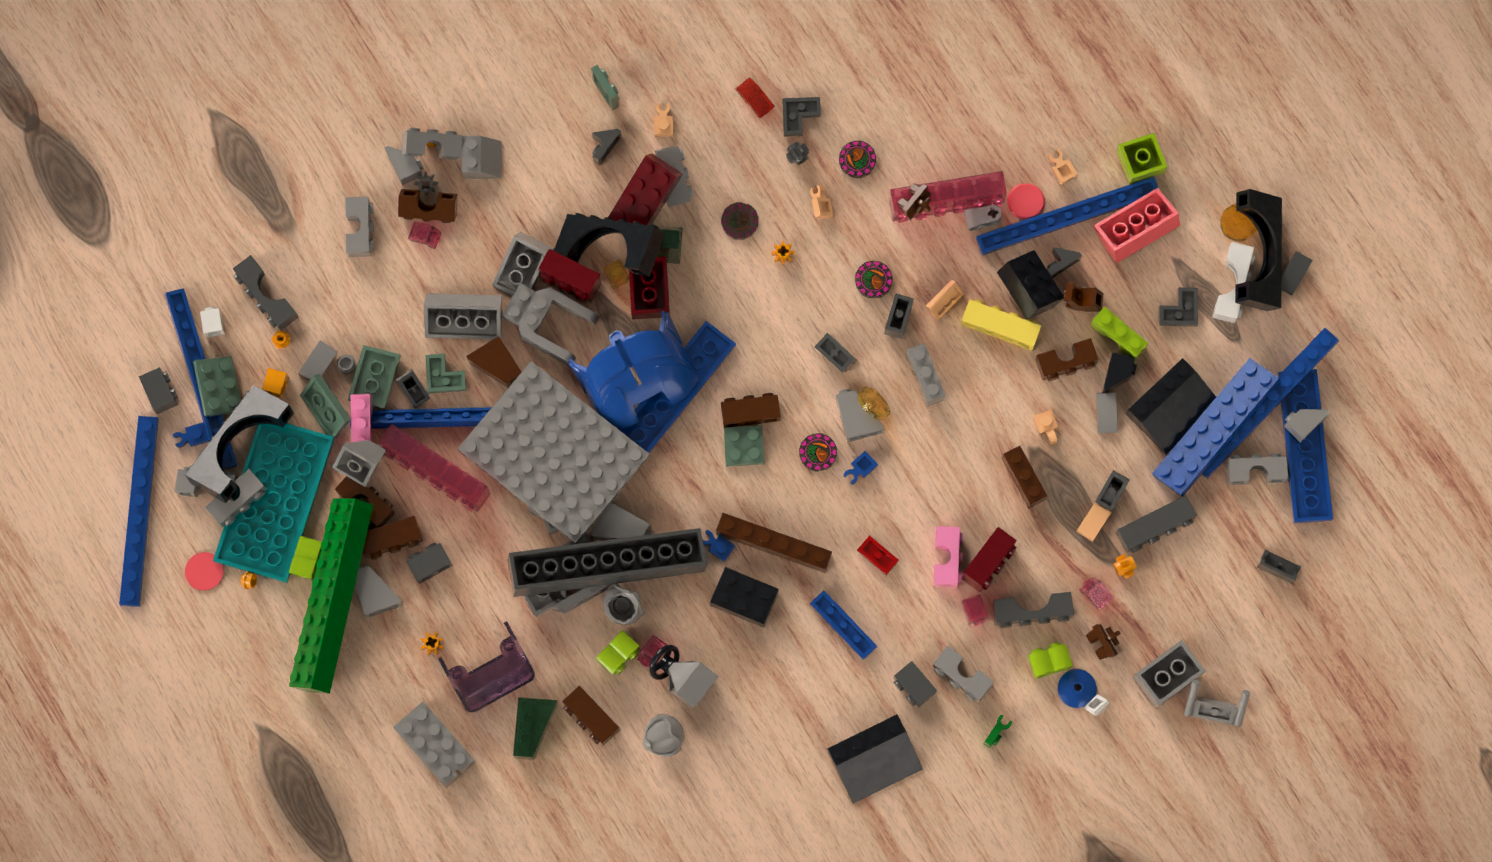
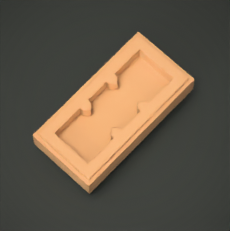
M951 280L926 307L932 316L939 320L964 293L958 284Z

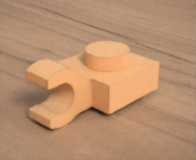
M817 185L818 190L810 189V194L814 198L812 199L815 218L829 219L834 216L831 200L826 198L825 186Z
M1052 410L1034 415L1033 418L1039 434H1046L1049 445L1056 444L1058 439L1054 430L1058 429V425Z

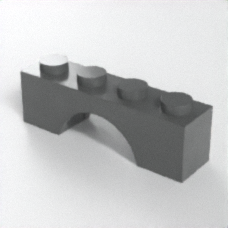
M251 255L233 268L236 273L233 277L240 285L243 283L247 287L244 291L251 299L255 298L258 301L256 306L262 314L266 312L269 315L267 320L273 328L277 326L279 330H283L298 318L297 313L285 298L273 300L261 293L260 285L265 273Z
M1071 592L1051 594L1048 604L1037 611H1028L1021 608L1014 598L993 600L995 626L1000 625V628L1012 627V624L1017 623L1020 626L1031 625V622L1039 621V624L1050 623V620L1058 619V622L1070 621V618L1074 616Z

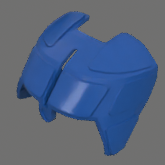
M661 312L662 320L659 331L646 330L624 337L621 331L611 333L609 336L611 345L600 351L591 360L588 367L575 363L572 358L569 359L568 365L584 393L587 394L593 410L617 429H625L639 422L634 410L636 404L659 392H663L671 404H675L688 396L699 381L696 375L697 372L690 357L682 347V340L668 312ZM632 366L642 383L638 385L630 370Z

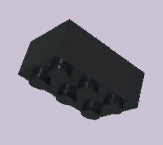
M1035 250L1008 261L997 271V274L1027 320L1054 308L1064 299V295Z
M725 567L710 601V606L764 628L779 594V589Z

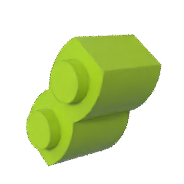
M300 536L289 573L313 581L322 542Z
M622 630L602 650L596 659L613 676L616 673L619 675L627 667L625 663L629 659L633 661L640 652L638 650L640 646Z
M1060 642L1049 645V649L1042 650V648L1030 651L1031 654L1027 657L1034 679L1065 671L1073 666L1066 644H1060Z

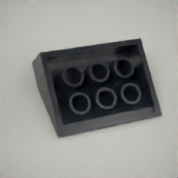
M1182 358L1127 410L1126 415L1167 455L1213 402L1216 396L1199 374Z
M898 714L827 748V753L853 804L923 770Z

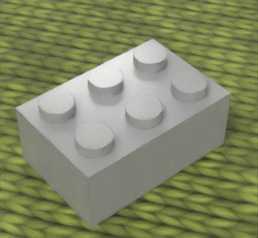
M1181 640L1137 672L1133 678L1157 709L1206 671L1183 640Z

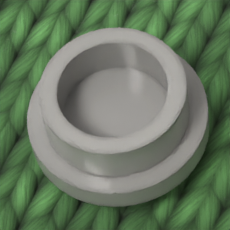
M343 355L337 360V368L341 373L349 374L355 370L356 361L350 355Z

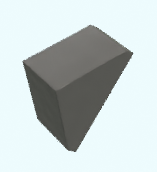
M412 369L396 379L399 387L414 409L430 399Z

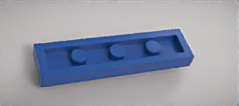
M824 590L810 603L815 611L862 660L877 648V645Z

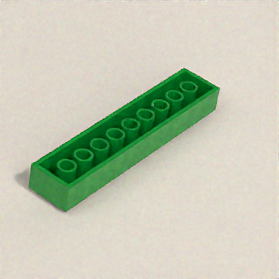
M333 498L328 521L325 525L324 538L321 543V551L316 564L315 577L312 581L308 607L303 619L299 645L294 657L295 662L290 675L289 687L306 692L330 694L373 504L350 498Z

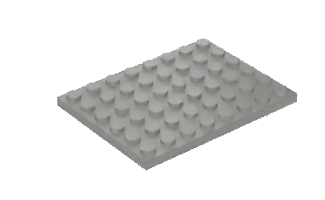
M532 361L458 447L459 452L575 544L581 540L650 456L648 452Z

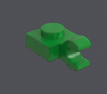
M1003 715L999 716L996 725L983 743L988 748L992 744L996 746L1002 737L999 735L1000 732L1009 729L1012 725L1011 720L1007 725L1001 723Z

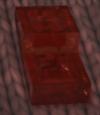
M750 77L735 88L758 118H762L775 107Z

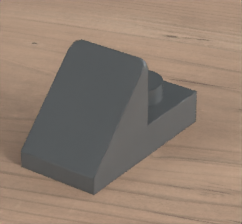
M613 129L592 133V138L601 144V146L597 145L592 153L593 161L600 166L622 137L621 130Z
M1054 247L1052 254L1058 263L1056 261L1052 262L1047 266V270L1051 277L1054 278L1080 261L1082 255L1080 252Z
M1113 470L1095 502L1112 511L1130 479Z

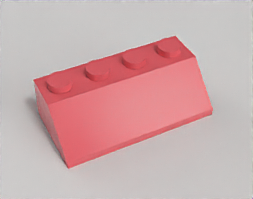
M1156 188L1095 224L1094 228L1108 254L1115 263H1118L1179 227L1180 220L1179 213L1159 188Z

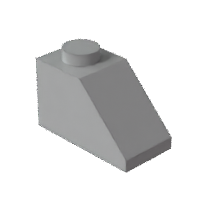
M390 146L384 147L402 185L417 179L418 174L423 176L421 170L424 168L419 158L415 159L414 156L402 155V150Z
M1300 409L1297 413L1293 411L1285 419L1287 423L1284 427L1301 443L1330 412L1317 409Z

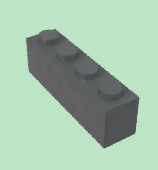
M1185 495L1117 529L1116 534L1126 553L1130 551L1135 553L1143 548L1142 545L1148 542L1151 545L1159 541L1160 536L1164 534L1169 536L1175 533L1177 527L1183 525L1185 528L1193 524V519L1197 515Z

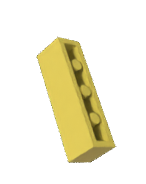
M974 299V301L969 300L961 325L1028 350H1033L1041 329V325L1037 321L1022 319L1020 315L1013 312L1008 314L997 306H986L983 301Z

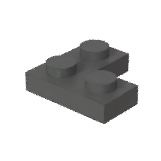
M820 97L782 98L784 137L803 136L802 118L821 117Z
M1179 287L1178 306L1160 305L1159 326L1197 327L1198 288Z

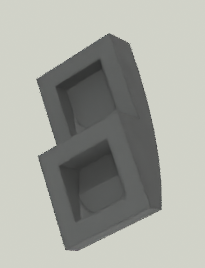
M1296 251L1282 274L1281 290L1293 295L1313 260Z

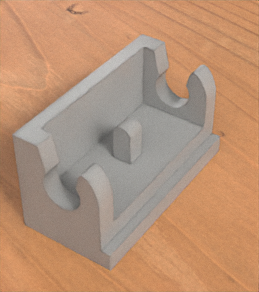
M320 340L299 371V375L309 381L317 374L322 376L338 351Z

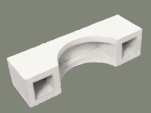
M1231 242L1225 265L1233 271L1236 284L1248 282L1251 277V272L1248 271L1249 266L1253 265L1256 256L1253 253L1254 247ZM1235 288L1227 294L1218 296L1212 318L1235 323L1237 318H1241L1243 307L1235 303Z

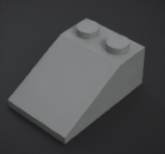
M523 232L514 235L492 286L511 296L514 295L520 283L533 290L540 278L538 269L548 249H554Z

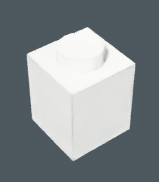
M208 307L205 308V311L200 312L203 333L206 338L225 335L222 312L219 308Z

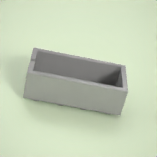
M424 702L420 703L393 727L445 788L459 778L455 771L459 769L463 774L476 763Z

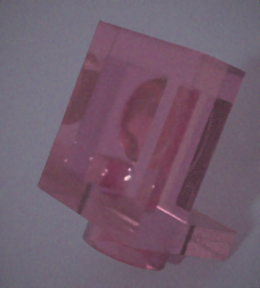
M414 221L408 239L411 242L425 244L435 249L440 240L441 231L433 225Z
M1094 577L1086 580L1080 589V592L1085 594L1099 610L1114 598L1102 581Z
M652 635L640 650L637 660L644 667L649 668L655 653L668 644Z

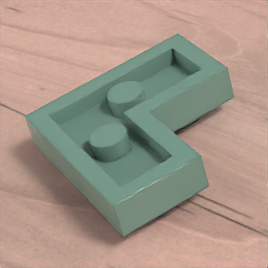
M445 354L425 355L428 394L466 391L465 371L446 372Z

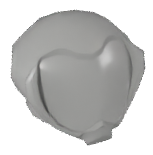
M615 584L613 588L606 591L603 599V610L608 619L614 623L621 625L633 624L644 615L638 592L623 589L619 584Z
M668 714L656 715L648 723L645 730L643 742L645 750L664 757L676 755L681 751L685 739L682 725L675 717Z

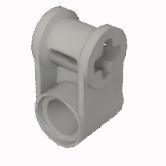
M989 205L964 211L968 230L974 231L998 224L1001 220V209L997 205ZM990 212H993L996 218H992Z

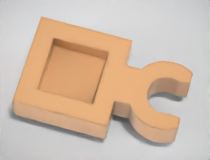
M669 103L666 104L667 108L664 111L660 110L659 104L656 105V112L659 116L654 117L655 137L674 136L673 116H667L670 113Z
M1058 149L1056 153L1059 157L1055 159L1049 154L1048 160L1050 163L1055 164L1052 167V171L1059 183L1063 185L1077 177L1078 173L1069 158L1063 161V153Z

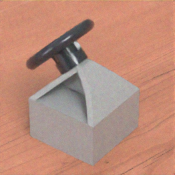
M674 645L663 646L655 653L649 667L650 675L656 680H662L669 676V692L686 706L695 708L717 680L718 676L701 662H679L680 653L678 648ZM672 651L674 653V659L670 657ZM664 654V657L657 663L661 655ZM659 669H662L664 671L661 674L656 673V671Z

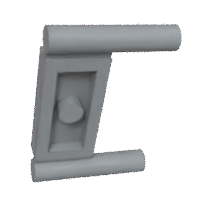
M1192 680L1184 711L1185 716L1234 724L1237 727L1242 726L1250 696L1248 690L1242 691L1239 706L1236 707V704L1203 697H1197L1196 699L1200 682Z

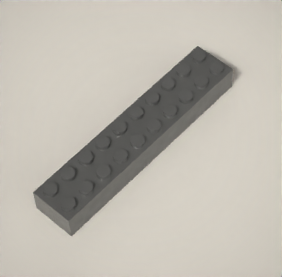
M700 528L512 552L508 554L507 559L513 597L705 572L707 566Z

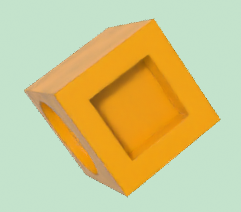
M268 368L262 390L275 397L283 398L289 379L288 374Z

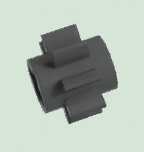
M795 142L787 148L789 153L786 154V158L790 164L795 162L796 165H800L809 158L807 156L809 149L805 143L800 145L799 142Z
M425 171L423 177L419 174L417 175L420 181L415 182L414 185L419 186L420 192L424 191L427 196L428 191H436L433 185H438V182L433 180L435 174L429 176L427 171ZM422 180H424V181L429 180V181H430V184H429L430 187H429V186L423 187V186H422V185H423V181H422Z

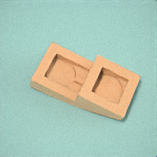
M1095 502L1076 532L1093 542L1112 511Z

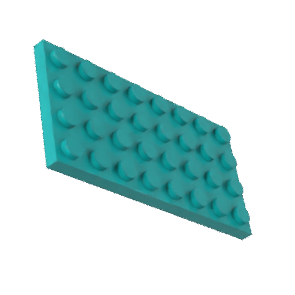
M288 423L284 428L272 424H259L257 426L242 474L250 469L267 490L264 491L265 494L261 499L254 500L249 504L250 508L246 512H240L231 525L224 526L213 562L288 583L290 566L299 538L304 534L334 443L333 436ZM238 486L233 501L240 496V488Z

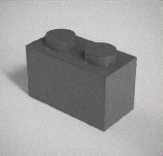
M895 294L885 327V335L903 339L914 298Z
M159 367L139 376L153 411L156 414L178 405L176 402L178 395L175 389H171L168 384L171 382L167 371L163 372Z
M441 543L430 544L426 547V551L422 553L416 552L409 556V560L406 561L418 584L453 566Z
M913 661L894 675V685L899 691H905L908 695L906 699L912 706L916 705L919 708L937 693V689Z

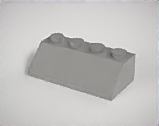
M426 293L424 301L425 338L493 340L499 336L501 339L502 295Z

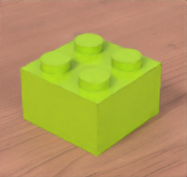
M1155 133L1118 145L1117 154L1129 185L1165 174L1167 164Z

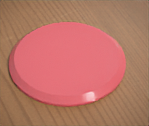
M1024 183L1015 186L1010 191L1007 204L1010 212L1015 217L1026 220L1042 213L1045 206V197L1037 186Z
M208 552L198 553L187 562L185 577L193 588L210 590L220 583L224 569L222 564L213 562L214 554Z

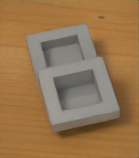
M1116 392L1096 393L1097 432L1117 433Z

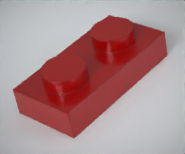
M870 535L857 549V552L886 576L899 562V559Z

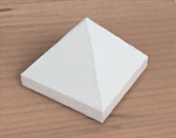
M1097 694L1084 708L1093 715L1098 716L1104 713L1109 701Z

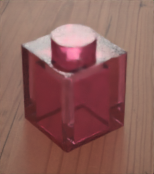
M981 594L962 600L961 605L968 624L978 626L985 623L988 614Z

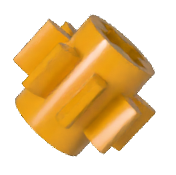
M784 241L779 246L774 244L776 251H771V255L776 256L775 263L779 261L784 266L785 262H792L790 256L795 255V251H790L792 244L786 245ZM782 250L785 251V256H781Z
M1122 554L1116 557V563L1113 564L1116 574L1119 577L1124 575L1125 579L1135 574L1133 570L1137 569V566L1132 556L1126 558V555Z
M426 632L427 637L420 639L424 643L420 648L422 650L427 649L428 656L431 652L438 655L437 651L444 649L440 645V642L444 641L443 637L438 639L437 632L434 635ZM430 640L436 642L434 648L428 646L430 645Z

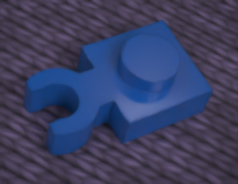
M204 423L185 427L186 433L184 434L181 432L173 434L174 438H182L180 443L175 444L177 448L184 447L188 442L190 447L209 442Z
M864 451L851 463L854 469L845 471L843 477L846 478L850 474L853 475L854 479L850 484L854 485L859 475L865 478L878 464Z
M706 530L705 533L710 536V539L707 541L703 540V544L711 546L708 552L725 562L734 550L735 545L721 535L715 539L713 533Z

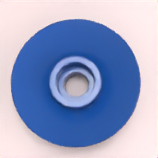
M1080 669L1066 672L1058 683L1060 699L1072 708L1085 707L1095 697L1097 692L1094 678L1088 672ZM1076 684H1079L1081 686L1080 691H1076L1074 689V686Z

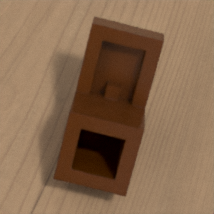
M1068 282L1064 290V301L1067 302L1066 307L1072 310L1099 312L1102 310L1104 293L1096 287L1081 288L1074 282Z

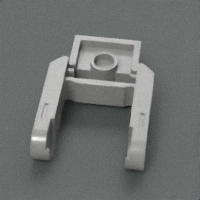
M520 283L501 317L518 326L521 340L566 365H568L571 358L575 361L576 357L572 353L535 332L539 329L549 312L551 304L560 307L579 319L583 318L593 323L594 326L599 319V315L550 287L535 292Z
M585 534L577 544L589 543L591 540ZM570 541L562 546L574 545L575 543ZM615 584L583 588L569 597L566 596V591L527 595L523 596L536 618L550 609L567 613L608 590Z

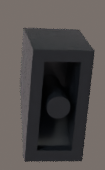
M1112 352L1102 393H1108L1128 381L1131 375H1135L1137 364H1134V357Z

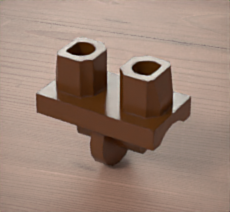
M913 183L909 188V193L912 195L911 199L908 200L903 197L897 203L906 218L911 221L916 213L920 215L923 211L926 213L930 212L931 208L928 204L931 202L930 196L932 194L924 183L921 186Z
M1101 624L1093 626V630L1086 637L1090 644L1100 640L1103 645L1095 651L1099 660L1118 655L1113 644L1115 646L1120 644L1117 639L1121 634L1120 631L1113 632L1111 627L1104 630Z

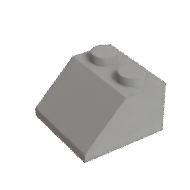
M462 136L463 178H501V141L483 136Z
M370 440L344 443L332 468L366 487L378 468L386 450Z

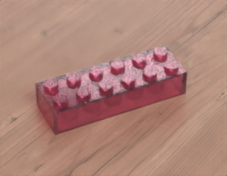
M1003 171L926 183L925 185L928 186V190L932 194L930 196L931 202L928 204L931 210L929 213L923 211L920 215L916 213L913 218L921 220L929 215L940 217L948 212L958 214L971 208L989 205L1001 206L1005 202L1007 194ZM911 186L890 189L889 204L893 221L903 223L909 220L897 203L903 197L908 200L911 199L912 195L909 193Z
M391 424L379 441V445L386 450L384 456L390 460L395 458L399 465L407 471L412 469L416 477L423 481L427 479L431 483L430 485L438 491L444 490L447 494L446 496L456 502L458 499L463 504L462 506L470 512L473 510L478 512L491 494L488 486L393 424Z

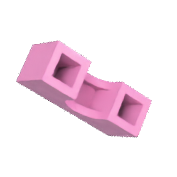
M351 394V442L368 440L373 442V432L371 429V415L373 413L372 394Z
M936 527L935 549L946 550L950 555V561L943 565L935 564L934 587L957 588L958 583L962 582V571H958L959 564H962L963 552H959V544L963 545V533H960V527Z

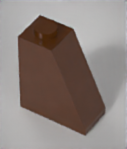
M499 336L466 356L471 365L507 388L521 374V370Z

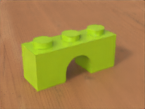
M1105 306L1091 322L1090 326L1104 338L1107 336L1114 340L1124 355L1134 357L1135 360L1148 345L1146 340Z

